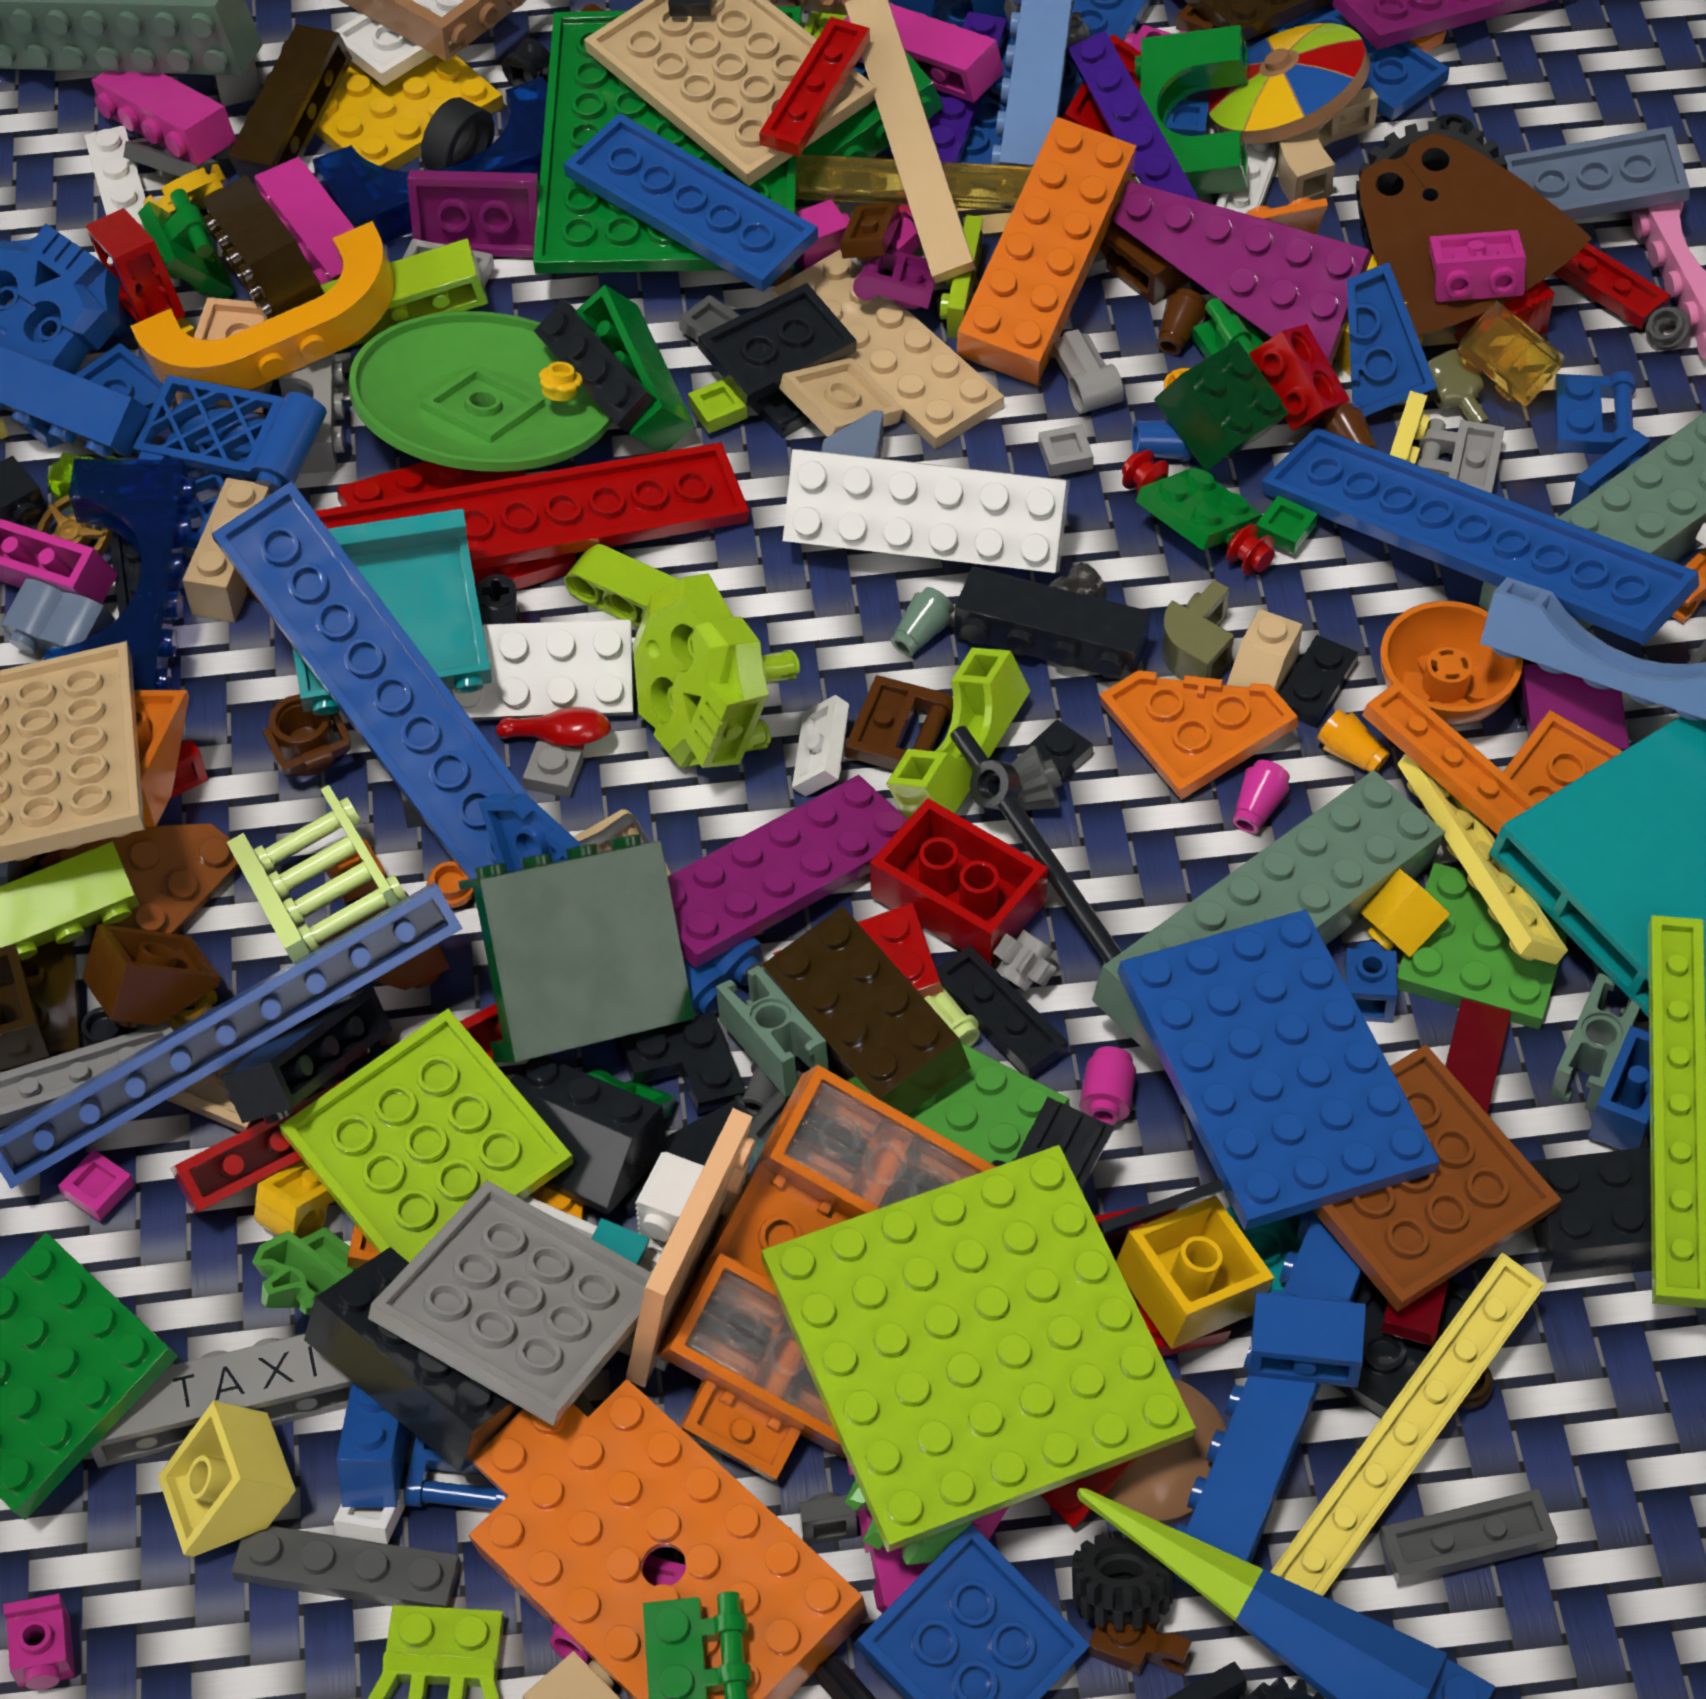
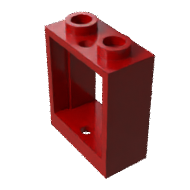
M124 208L85 225L100 262L120 280V305L136 323L170 308L176 320L186 316L154 239ZM108 257L112 258V264L107 263Z

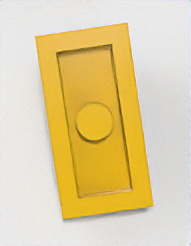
M301 1159L258 1183L255 1199V1220L259 1225L277 1236L289 1230L301 1239L323 1228L328 1205L334 1202L335 1199Z

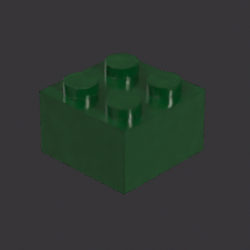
M1238 340L1182 373L1154 398V401L1205 471L1212 469L1261 438L1289 414L1280 397Z

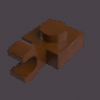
M1160 1617L1159 1621L1150 1624L1146 1619H1142L1143 1628L1137 1629L1132 1628L1131 1622L1123 1623V1630L1113 1629L1112 1621H1107L1104 1627L1096 1626L1089 1642V1656L1137 1675H1141L1146 1661L1160 1666L1171 1673L1184 1675L1191 1658V1653L1188 1651L1192 1641L1173 1633L1159 1634L1161 1628Z

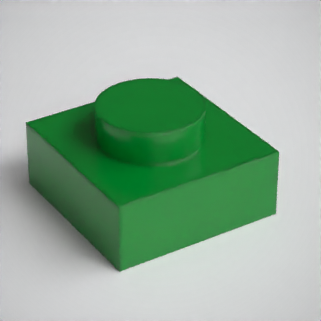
M1278 495L1256 523L1259 529L1257 538L1260 539L1270 535L1274 539V546L1295 555L1315 528L1318 513Z

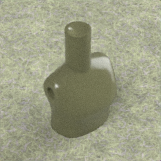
M1449 350L1428 361L1437 388L1429 391L1433 402L1440 409L1444 410L1459 407L1468 421L1487 424L1489 418L1475 399L1483 390V380L1476 371L1464 362L1458 350Z

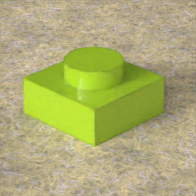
M724 379L688 393L689 406L708 434L748 418L747 406Z

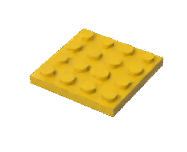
M433 55L385 86L381 85L351 61L315 134L373 184L421 156V143L424 131L433 114L447 100L461 97L493 114L504 107L503 95L457 55L452 56L447 61Z

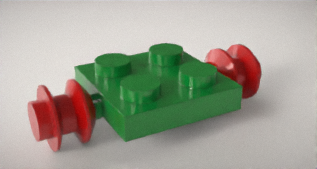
M1151 450L1134 453L1126 460L1122 467V485L1126 489L1138 486L1135 502L1202 551L1225 542L1228 545L1227 562L1235 564L1243 561L1242 572L1245 575H1251L1256 571L1262 572L1270 565L1275 555L1273 549L1274 539L1270 535L1260 539L1257 538L1259 529L1256 523L1262 517V514L1248 505L1244 497L1231 493L1217 483L1209 472L1196 467L1168 477V462L1161 460L1153 464L1154 453Z

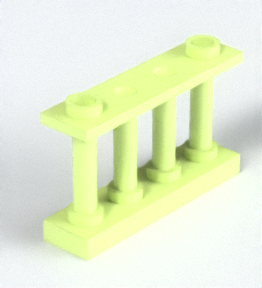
M329 785L320 790L332 811L264 849L260 845L253 849L244 833L227 842L292 962L318 949L320 944L385 907H391L407 898L394 874L385 879L354 826L361 823V820L348 797L338 801ZM343 828L347 835L345 838L285 872L278 874L275 868L276 864ZM358 853L362 863L295 901L290 897L289 891ZM373 879L378 889L310 928H308L307 924L303 925L306 923L305 917Z

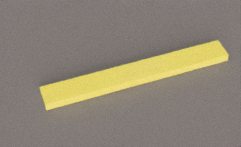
M1503 1252L1498 1256L1271 1569V1573L1321 1596L1326 1593L1546 1285L1544 1282Z

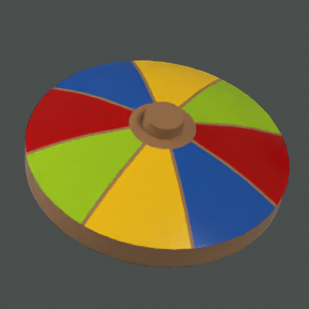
M1315 23L1284 30L1248 48L1247 85L1210 89L1207 102H1209L1208 113L1219 133L1240 130L1244 144L1271 143L1297 136L1324 123L1354 99L1368 77L1370 57L1360 35L1353 29L1340 24Z

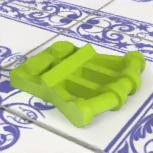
M392 1605L386 1652L383 1655V1672L368 1699H391L400 1683H410L408 1699H426L428 1684L449 1685L448 1699H465L467 1686L481 1687L484 1699H499L496 1685L505 1623L503 1611Z

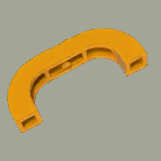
M373 221L332 238L342 262L343 270L340 278L329 291L314 300L250 328L221 339H197L189 336L180 328L171 308L131 325L130 327L152 373L163 384L167 376L172 375L251 390L334 354L361 339L383 317L391 302L394 291L393 270ZM177 391V392L182 393V394H186V395L193 396V395L190 394V393H185V392Z

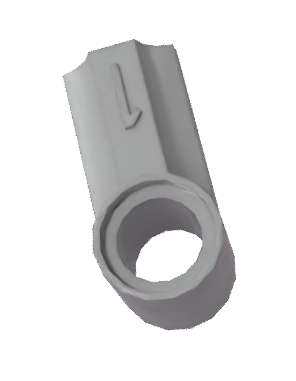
M1079 329L1065 332L1062 338L1054 343L1053 355L1068 380L1069 394L1076 411L1079 414L1121 403L1124 399V389L1117 368L1113 364L1106 365L1089 334H1083Z

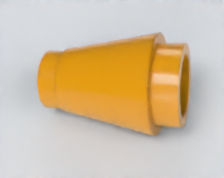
M1338 709L1327 720L1317 736V740L1324 744V751L1369 773L1373 770L1378 772L1390 756V752L1384 748L1353 712L1346 714L1341 709Z

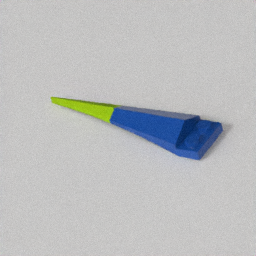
M1079 1488L1077 1491V1496L1082 1503L1191 1585L1275 1654L1325 1699H1489L1495 1688L1493 1684L1447 1659L1448 1653L1089 1489Z

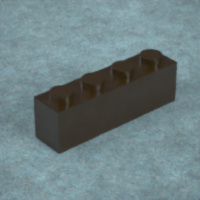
M299 24L295 25L289 39L282 46L281 54L275 66L266 76L264 87L255 104L249 109L247 119L236 141L230 146V152L227 157L240 178L247 175L251 182L255 184V175L298 156L302 158L352 60L339 32Z

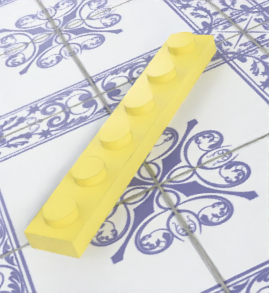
M1404 754L1397 765L1408 780V789L1421 800L1428 811L1427 816L1445 831L1444 838L1448 842V851L1461 862L1468 873V882L1480 892L1488 904L1489 915L1502 926L1510 938L1509 945L1511 949L1525 960L1533 961L1537 959L1557 965L1568 949L1539 905L1489 854L1495 839L1486 825L1409 756Z

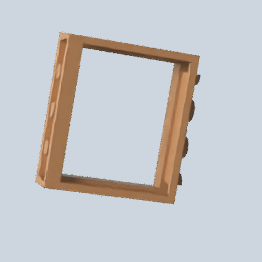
M412 0L339 1L447 61L488 29L494 27L513 10L522 6L527 0H464L443 17Z

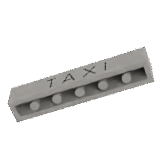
M305 1334L285 1339L267 1338L258 1341L251 1347L230 1352L212 1351L197 1360L176 1365L171 1364L92 1448L91 1453L98 1468L176 1450L213 1400L267 1412L272 1426L346 1409L351 1384L354 1382L304 1341Z

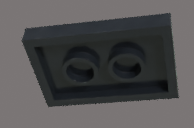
M808 283L698 336V349L746 406L780 390L779 385L784 373L840 360L856 352L857 340Z
M1451 1279L1448 1282L1433 1346L1472 1294L1471 1291ZM1370 1281L1354 1302L1366 1304L1363 1361L1358 1388L1331 1386L1378 1415L1383 1416L1433 1346L1380 1332L1388 1301Z

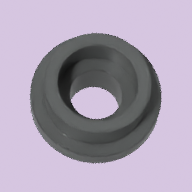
M1661 307L1655 310L1649 317L1646 325L1647 338L1653 346L1661 350H1672L1679 347L1687 340L1691 331V323L1684 311L1676 307ZM1676 325L1672 333L1663 335V331L1667 326Z

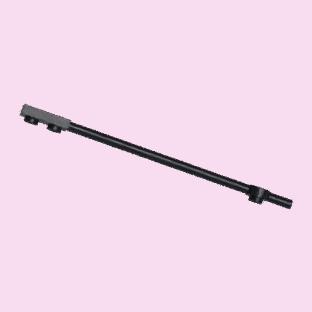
M959 726L954 729L950 737L973 770L970 779V792L973 800L980 807L1001 810L1032 857L1048 867L1049 882L1104 962H1109L1122 951L1017 801L1020 790L1018 772L1007 762L989 760L966 726Z

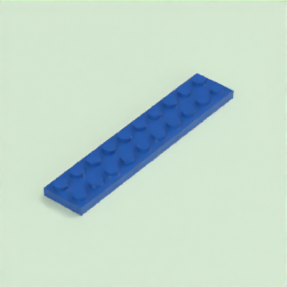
M1315 427L1261 480L1265 495L1273 498L1279 495L1318 513V516L1499 587L1509 577L1551 591L1571 616L1643 645L1654 636L1699 587L1698 571Z
M292 481L213 532L212 536L215 543L468 879L477 878L475 868L497 864L498 861L478 802L490 794L526 793V791Z

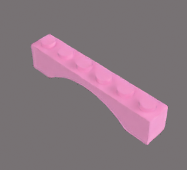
M1684 201L1627 211L1632 220L1634 234L1638 238L1641 237L1645 244L1651 265L1654 268L1657 267L1664 280L1665 291L1671 295L1670 298H1674L1679 309L1688 316L1691 323V332L1697 341L1698 352L1702 359H1706V271L1690 252L1682 233L1680 216Z

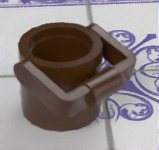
M300 694L286 697L278 702L270 712L268 720L270 728L262 729L264 739L279 771L288 776L319 774L329 768L336 757L346 754L351 748L350 735L339 712L324 716L314 715L313 711L303 712ZM332 722L341 739L337 742L335 740Z

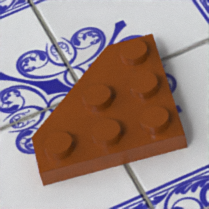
M211 823L145 827V830L132 832L123 837H111L85 843L73 849L51 851L39 862L38 871L113 841L140 906L131 909L132 914L128 918L111 924V926L177 934L240 866L227 844L231 839Z

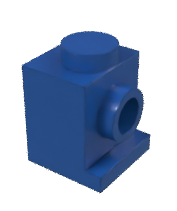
M1374 941L1362 942L1355 949L1346 948L1343 979L1365 1021L1393 1023L1398 997L1397 951L1385 950L1378 942Z

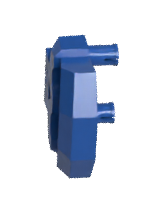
M46 223L34 238L12 242L2 240L0 242V345L71 374H76L90 350H99L111 335L121 337L131 330L130 326L133 325V318L119 305L120 280L96 257L83 250ZM57 329L56 332L50 336L51 332Z

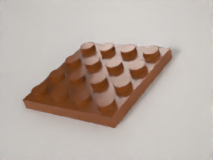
M1426 1044L1392 1064L1390 1068L1440 1160L1437 1171L1312 1210L1397 1312L1556 1210L1561 1202V1198Z

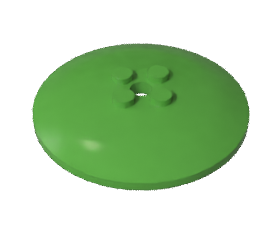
M457 311L430 314L403 321L385 329L370 339L355 356L349 374V396L351 403L365 426L383 441L402 452L431 463L452 468L483 472H507L552 465L576 456L590 448L605 434L612 423V419L582 385L578 386L576 397L569 401H554L543 395L539 373L551 363L560 362V360L534 332L541 322L514 315L483 311Z

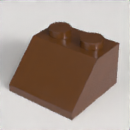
M97 924L82 976L110 1020L117 1025L128 1028H136L139 1024L159 1026L218 987L221 976L191 936Z

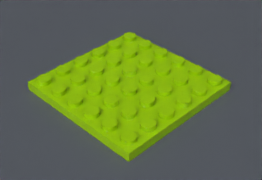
M1060 1145L761 1250V1262L887 1553L1194 1435L1196 1426Z

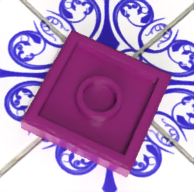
M1538 663L1522 666L1520 676L1529 737L1549 710L1621 751L1629 748L1621 691L1613 688L1598 689L1591 687L1584 682L1583 678L1568 673H1550L1542 670Z

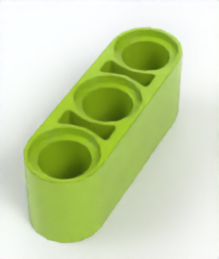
M598 543L585 551L564 577L566 588L576 599L620 620H631L632 625L637 628L641 624L651 595L680 580Z

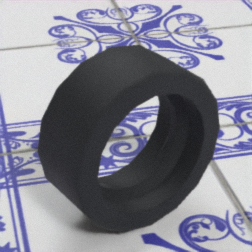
M461 97L451 98L443 103L433 114L424 131L421 143V159L425 168L430 171L478 172L491 150L494 139V120L491 113Z

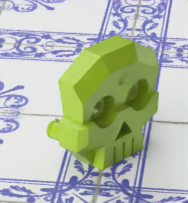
M709 573L683 577L653 593L633 642L638 714L655 728L654 737L680 768L700 765L702 768L737 765L741 763L745 752L764 750L769 747L767 743L771 742L770 729L764 720L759 719L769 695L767 684L797 679L796 674L800 672L799 659L792 650L762 655L759 639L741 616L734 617Z

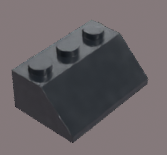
M547 1056L530 1059L510 1080L573 1156V1164L543 1186L609 1215L657 1162L661 1152H666L667 1150L663 1109L659 1104Z

